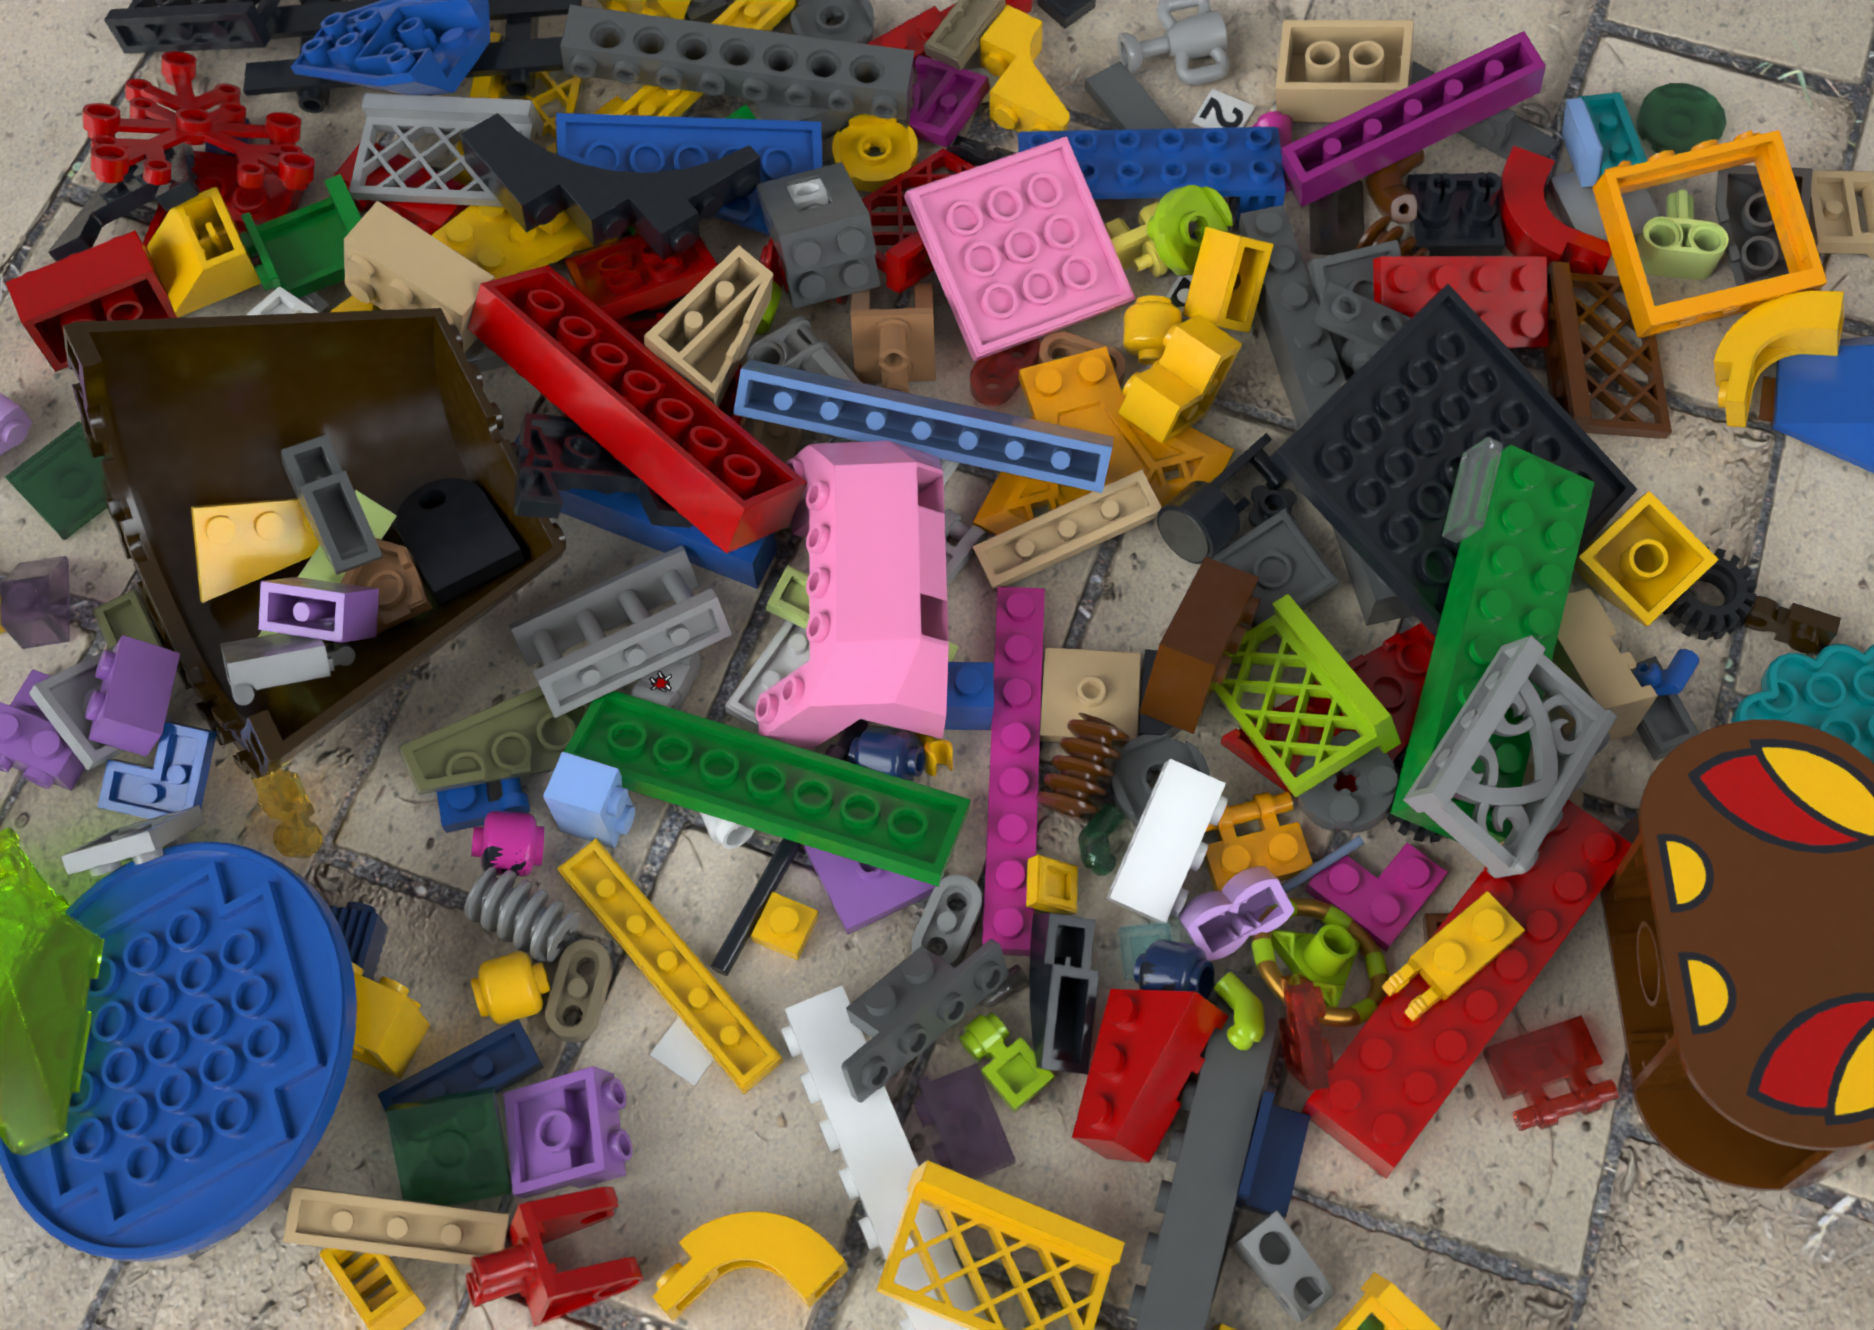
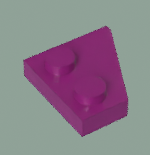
M918 55L915 61L917 71L916 84H913L912 89L914 105L910 109L909 126L913 129L917 138L947 148L990 90L988 76L966 69H961L960 71L943 62Z

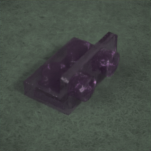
M976 1063L932 1081L929 1080L928 1076L917 1079L920 1095L912 1097L922 1126L926 1127L932 1124L939 1143L931 1147L938 1165L976 1180L1015 1164V1156Z

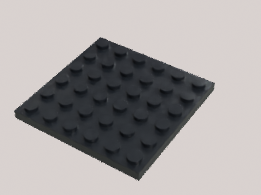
M1449 284L1439 290L1269 456L1274 464L1435 637L1482 462L1511 444L1594 482L1577 556L1638 490Z

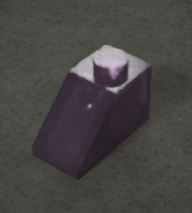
M66 556L18 563L1 582V626L22 649L70 642L69 559Z

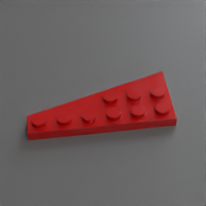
M1422 622L1402 634L1396 633L1384 640L1380 647L1366 655L1361 654L1347 662L1392 717L1401 742L1400 745L1387 752L1393 764L1408 747L1436 639ZM1299 696L1293 697L1276 708L1273 706L1272 711L1295 712ZM1310 697L1305 713L1328 715L1332 701L1330 698ZM1268 723L1264 736L1265 740L1286 742L1290 725ZM1301 726L1297 743L1316 744L1321 741L1324 727ZM1235 728L1222 736L1220 743L1222 746L1295 798L1242 728L1239 730ZM1335 728L1333 736H1337L1339 733L1343 731H1357L1352 729ZM1276 753L1281 759L1282 754ZM1293 755L1289 771L1295 778L1297 767L1303 755ZM1352 775L1337 776V784L1334 788L1338 792L1346 788L1353 793L1357 791L1355 786L1357 778Z

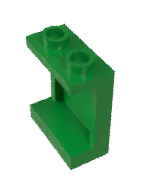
M341 174L324 180L330 194L329 198L260 225L254 223L250 212L241 215L248 231L240 233V236L250 258L259 256L262 264L254 266L265 291L275 290L280 286L295 297L301 298L345 280L344 238L362 218Z

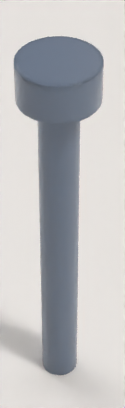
M1360 835L1281 884L1285 893H1288L1365 844Z

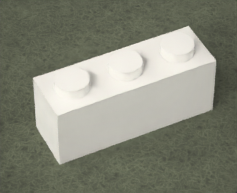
M1173 759L1165 762L1106 900L1159 924L1166 923L1169 915L1177 918L1189 892L1181 888L1189 869L1195 872L1198 871L1208 849V844L1201 841L1209 823L1217 826L1226 808L1228 798L1221 796L1226 783Z

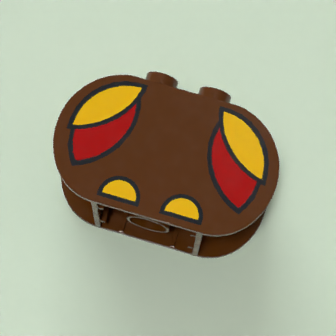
M1747 720L1711 728L1678 745L1657 766L1643 791L1639 813L1629 820L1617 833L1632 843L1614 874L1600 891L1632 1091L1639 1115L1652 1137L1671 1157L1693 1172L1710 1180L1747 1190L1783 1191L1798 1189L1831 1177L1874 1148V763L1843 740L1822 730L1794 722Z

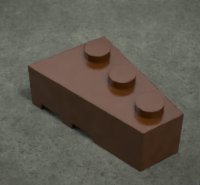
M1204 558L1159 644L1139 713L1191 734L1195 733L1215 685H1222L1232 662V657H1229V653L1237 655L1247 630L1242 624L1251 626L1261 601L1260 598L1253 596L1259 577L1213 559Z

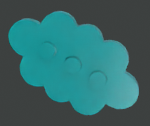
M1833 644L1825 647L1815 659L1799 653H1787L1778 656L1764 671L1761 679L1762 691L1744 698L1735 708L1731 718V723L1747 720H1780L1807 725L1843 740L1874 763V644L1864 653L1846 644Z

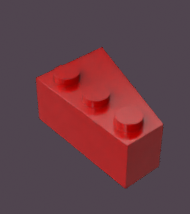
M1110 989L1072 1138L1106 1159L1150 1163L1181 1106V1103L1176 1101L1190 1073H1199L1205 1062V1059L1200 1056L1215 1028L1222 1030L1229 1016L1197 992Z

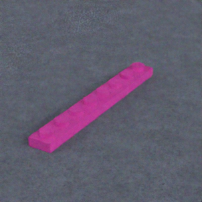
M998 587L994 710L991 729L982 945L988 940L993 939L1001 945L1003 955L1030 956L1032 918L1034 914L1033 908L1026 907L1028 859L1036 856L1038 807L1036 796L1038 793L1045 588Z

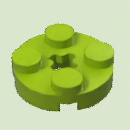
M1197 185L1176 187L1165 194L1155 210V215L1148 221L1147 233L1150 239L1154 241L1159 257L1168 268L1179 276L1193 275L1205 228L1210 227L1228 232V226H1233L1232 214L1224 198L1215 189L1207 186L1199 187ZM1190 222H1196L1197 224L1194 231L1197 237L1196 240L1189 235L1188 226Z

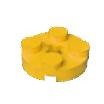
M859 114L848 120L849 126L843 129L840 134L838 130L833 138V164L842 162L857 192H874L918 163L917 137L908 124L907 129L904 125L897 122V118L883 119L874 115ZM871 147H879L880 152L884 153L877 157L867 155L870 153Z

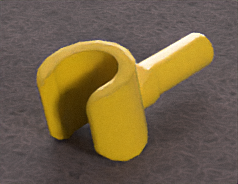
M915 732L924 747L925 772L930 776H936L937 764H944L952 771V743L945 739H935L933 736Z

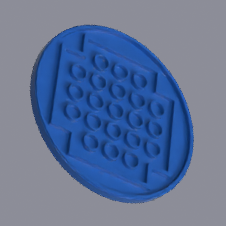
M211 841L184 843L163 848V856L137 865L134 864V861H131L108 874L82 894L46 933L23 969L8 1001L0 1025V1165L10 1188L21 1206L51 1236L85 1253L116 1260L151 1262L176 1258L212 1245L245 1226L265 1210L288 1187L303 1168L320 1142L337 1107L346 1082L356 1032L357 999L355 977L349 949L335 916L318 891L299 873L284 863L254 849L232 843Z

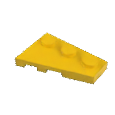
M298 498L191 506L200 601L202 603L312 557L320 545Z

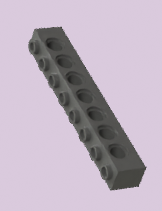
M570 5L560 45L565 74L575 75L580 78H599L619 81L623 84L636 83L658 86L667 90L681 89L703 92L711 96L725 95L747 98L756 102L770 101L790 104L795 107L807 106L830 109L839 113L867 114L883 119L897 118L906 120L913 79V50Z

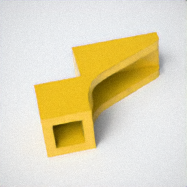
M1009 5L1005 6L980 38V67L985 68L992 75L1000 77L990 90V119L994 120L1001 127L1012 129L1018 133L1026 131H1067L1070 114L1033 63L1042 50L1043 22Z

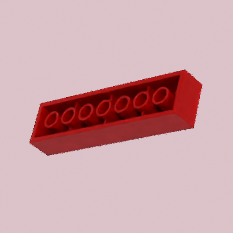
M546 265L480 284L468 330L481 340L488 349L492 350L511 366L518 375L526 379L552 404L556 405L578 424L583 431L608 450L615 459L623 463L648 487L675 508L681 516L685 517L705 534L713 544L720 547L727 554L790 525L807 482L553 268Z
M1567 800L1562 808V820L1551 832L1547 833L1537 849L1539 857L1536 863L1527 872L1521 875L1495 879L1487 872L1488 868L1485 866L1431 938L1487 891L1524 928L1523 934L1448 999L1444 1001L1441 998L1415 1021H1412L1404 1012L1413 999L1431 988L1420 974L1410 980L1409 984L1399 993H1394L1392 996L1387 995L1307 1099L1301 1111L1303 1114L1310 1115L1311 1122L1385 1179L1388 1178L1600 893L1632 845V843L1570 800Z

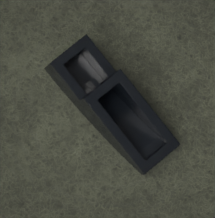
M1056 913L1033 914L1030 942L1029 996L1032 1040L1036 1067L1039 1069L1088 1075L1099 971L1091 970L1096 923L1094 919Z

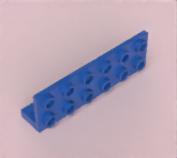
M1277 127L1026 131L1018 133V153L1067 136L1093 199L1163 198L1165 194L1176 187L1188 185L1207 186L1215 189L1222 197H1237L1235 213L1237 228L1241 213L1284 204L1286 188Z

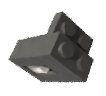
M842 162L756 184L765 225L782 261L789 297L794 309L880 286L874 255L877 253L869 212Z

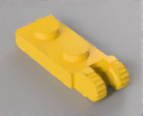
M1487 891L1412 954L1408 963L1394 973L1383 984L1382 989L1389 996H1392L1394 993H1399L1403 990L1410 980L1420 974L1431 988L1413 999L1404 1012L1412 1021H1415L1441 998L1444 1001L1516 941L1525 930Z

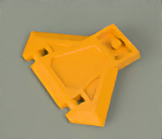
M1106 346L1019 369L1018 377L1031 414L1030 419L1114 437L1104 486L1142 469L1161 507H1163L1189 483L1193 481L1211 483L1225 470L1235 449L1190 426L1161 444L1121 416L1118 412L1126 396L1122 394ZM1178 470L1179 478L1166 481L1164 473ZM1000 472L972 524L997 536L1036 518L1033 515L1032 509L1047 505L1048 510L1051 511L1093 491Z

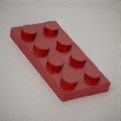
M1380 256L1373 259L1374 302L1412 318L1439 290L1449 284L1508 349H1541L1549 347L1546 256Z

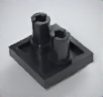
M1438 172L1434 174H1408L1405 187L1415 195L1417 201L1416 219L1409 222L1411 236L1417 239L1413 254L1426 247L1430 252L1429 256L1502 255L1505 242L1498 196L1501 188V179L1496 173L1449 174L1443 172V174H1439Z

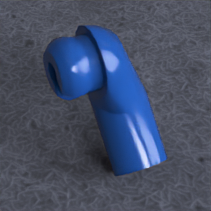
M1680 649L1676 652L1667 669L1660 670L1659 666L1655 663H1652L1649 669L1645 662L1638 665L1633 674L1641 687L1651 685L1658 696L1674 695L1683 691L1700 661L1693 651Z

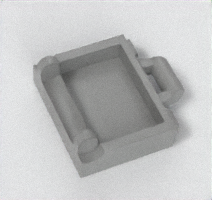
M282 633L220 644L227 680L231 686L235 702L240 705H247L252 702L254 698L253 686L256 690L328 677L331 676L330 671H335L334 666H348L355 659V652L348 642L324 644L321 639Z

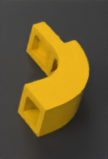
M1804 291L1780 296L1755 307L1733 324L1721 340L1713 361L1715 385L1719 387L1718 408H1725L1727 426L1746 428L1755 383L1760 374L1774 362L1785 357L1801 354L1838 356L1844 323V292Z
M757 1211L740 1212L711 1220L681 1239L678 1243L691 1260L684 1266L678 1262L670 1267L657 1281L656 1286L659 1290L651 1297L673 1321L712 1283L723 1275L738 1269L756 1268L766 1270L780 1277L810 1308L848 1271L846 1260L835 1248L809 1226L779 1214Z

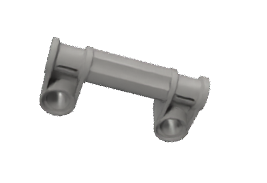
M804 316L790 319L781 328L755 341L746 352L747 362L756 360L862 383L837 355L830 344L825 341L821 342L811 330L810 321ZM833 436L828 441V443L860 442Z

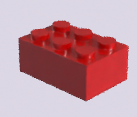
M136 230L114 237L107 242L82 252L71 254L62 260L37 270L26 272L22 276L5 282L22 325L55 372L68 367L63 325L86 321L178 318L153 260Z

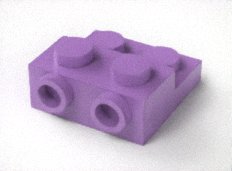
M32 669L11 704L7 705L0 702V771L8 773L11 767L23 771V777L37 786L50 789L55 784L71 791L85 767L29 695L35 684L51 677Z
M592 1066L503 1093L513 1196L528 1198L567 1186L584 1188L626 1176L625 1161L631 1159L633 1148L628 1133L621 1129L619 1110L623 1109L626 1105V1092L622 1082L615 1078L614 1073Z

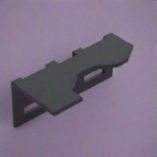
M957 135L952 146H947V151L974 166H981L1016 154V152L995 147L993 151L989 150L988 152L985 143ZM961 142H963V143H966V144H969V145H973V146H976V147H975V149H972V148H968V147L962 146V145H960V144H961Z

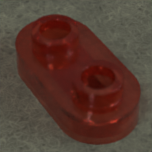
M1039 338L979 359L970 372V392L973 398L987 406H998L1007 402L1021 385L1018 377L1019 369L1037 365L1040 350ZM1019 352L1022 353L1024 356L1020 358L1012 357L1011 354ZM989 384H996L999 387L995 389H989L985 386Z

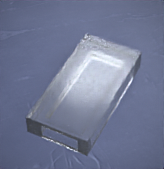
M1487 437L1463 453L1442 537L1457 543L1483 528L1503 443Z

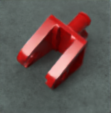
M599 1187L519 1204L506 1235L509 1248L483 1256H475L471 1259L472 1272L466 1273L465 1279L473 1307H479L480 1304L520 1293L522 1297L525 1296L535 1327L639 1285L644 1280L636 1257H625L559 1272L555 1263L548 1264L543 1244L614 1216L613 1209L619 1207L614 1187Z

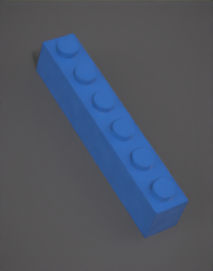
M519 433L518 437H517L516 440H515V443H516L518 446H519L520 433ZM576 488L568 491L558 490L563 502L561 513L663 553L682 545L690 563L758 589L777 553L774 533L726 554L693 524L691 528L651 525L641 501L635 493L615 492L614 494H604L597 490Z

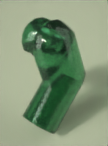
M1106 803L1078 836L1081 861L1086 868H1091L1092 872L1097 876L1109 874L1116 866V857L1110 853L1108 837L1124 821V816L1110 803Z

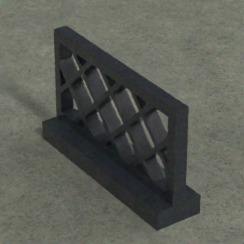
M132 0L128 8L111 9L104 21L124 54L265 48L272 38L266 23L281 0Z

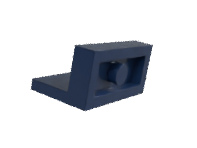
M1264 1090L1254 1121L1235 1207L1265 1216L1278 1211L1285 1220L1311 1116L1272 1105L1275 1093Z

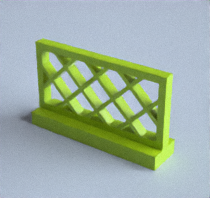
M1287 594L1272 603L1275 615L1245 633L1237 655L1229 653V657H1232L1231 663L1242 664L1238 678L1225 679L1222 685L1216 684L1213 692L1293 796L1297 798L1377 746L1385 754L1400 745L1401 742L1389 712L1291 596ZM1275 633L1282 640L1278 654L1257 652L1258 645ZM1252 665L1274 666L1270 682L1248 680ZM1284 668H1305L1306 674L1303 684L1282 683L1281 678ZM1244 692L1266 694L1261 710L1240 708ZM1276 695L1299 696L1295 712L1272 711ZM1309 698H1330L1332 702L1328 715L1305 713ZM1268 723L1290 725L1286 742L1265 740L1264 736ZM1301 726L1324 727L1320 744L1297 743ZM1335 728L1356 730L1361 736L1347 746L1331 745ZM1276 753L1282 754L1281 759ZM1293 755L1316 757L1314 766L1295 778L1289 771Z

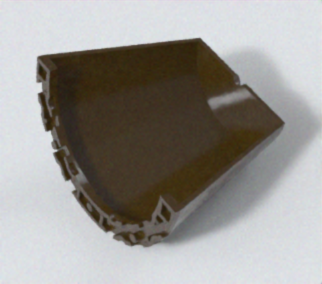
M441 308L86 321L63 325L68 367L70 370H74L79 383L73 384L72 387L81 414V423L90 455L93 458L104 455V460H101L100 464L105 478L101 480V485L106 495L105 501L117 529L127 559L132 558L135 570L139 572L142 581L136 582L165 649L180 653L176 671L185 689L193 688L197 696L202 699V702L195 704L203 720H206L210 730L217 731L216 740L219 745L234 743L239 752L233 755L236 766L245 774L250 773L255 779L278 771L557 562L566 549L565 536L557 523H551L549 518L515 516L514 500L519 446L515 442L510 443L509 439L504 440L499 432V430L504 428L501 411L495 402H489L483 391V379L479 368L475 363H469L463 352V340L460 331L454 323H448ZM326 434L342 470H346L354 491L357 490L397 515L403 501L412 492L436 480L446 478L465 479L475 483L483 490L520 547L525 562L442 604L438 603L418 569L433 607L432 609L376 634V637L349 641L348 643L355 652L354 661L348 666H334L335 671H330L331 676L256 690L253 686L254 698L250 704L240 705L235 702L231 686L227 680L220 644L258 637L262 631L258 630L261 581L298 577L311 557L202 603L200 601L191 506L297 498L283 467L281 450ZM445 501L434 502L426 509H435ZM395 518L382 540L404 546L396 528ZM322 640V641L324 642V644H329V643H333V642H334V641Z

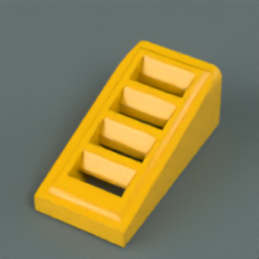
M325 1248L318 1253L369 1330H403L425 1312L426 1307L389 1255L364 1253L344 1269L341 1264L357 1251ZM377 1262L380 1263V1266L374 1269L371 1273H369L359 1282H357L356 1284L353 1283L354 1280H356L358 1277L364 1274ZM389 1280L392 1281L390 1285H388L381 1292H379L377 1295L371 1298L368 1302L365 1300L369 1295H371L373 1292H375L377 1289L383 1286L386 1282H388Z

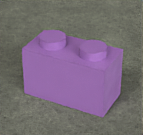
M300 577L261 581L258 630L341 643L376 637L379 589Z
M122 635L112 652L104 650L95 674V678L103 680L100 692H93L85 714V719L92 721L88 740L147 757L163 732L180 653Z

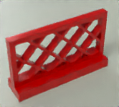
M944 148L862 198L869 212L871 227L898 226V232H873L875 245H894L886 250V255L877 249V254L874 255L877 269L886 273V286L898 294L935 271L918 230L916 232H903V226H916L910 212L902 211V207H908L904 198L905 193L902 192L907 188H917L955 175L932 174L942 166L957 174L975 168L974 165ZM877 207H897V212L871 211Z

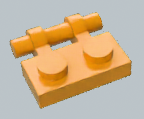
M1267 791L1253 795L1252 801L1232 806L1227 804L1217 826L1208 824L1205 832L1215 830L1219 841L1208 844L1204 857L1214 891H1221L1232 877L1252 867L1265 866L1280 882L1291 879L1313 865L1299 822L1279 826L1276 817L1277 814L1293 811V801L1289 792L1271 796ZM1258 820L1261 831L1239 837L1236 836L1234 825Z

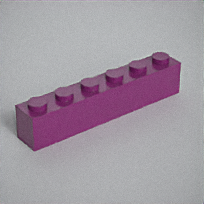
M1522 31L1282 147L1284 178L1302 208L1540 93L1546 65L1525 31Z

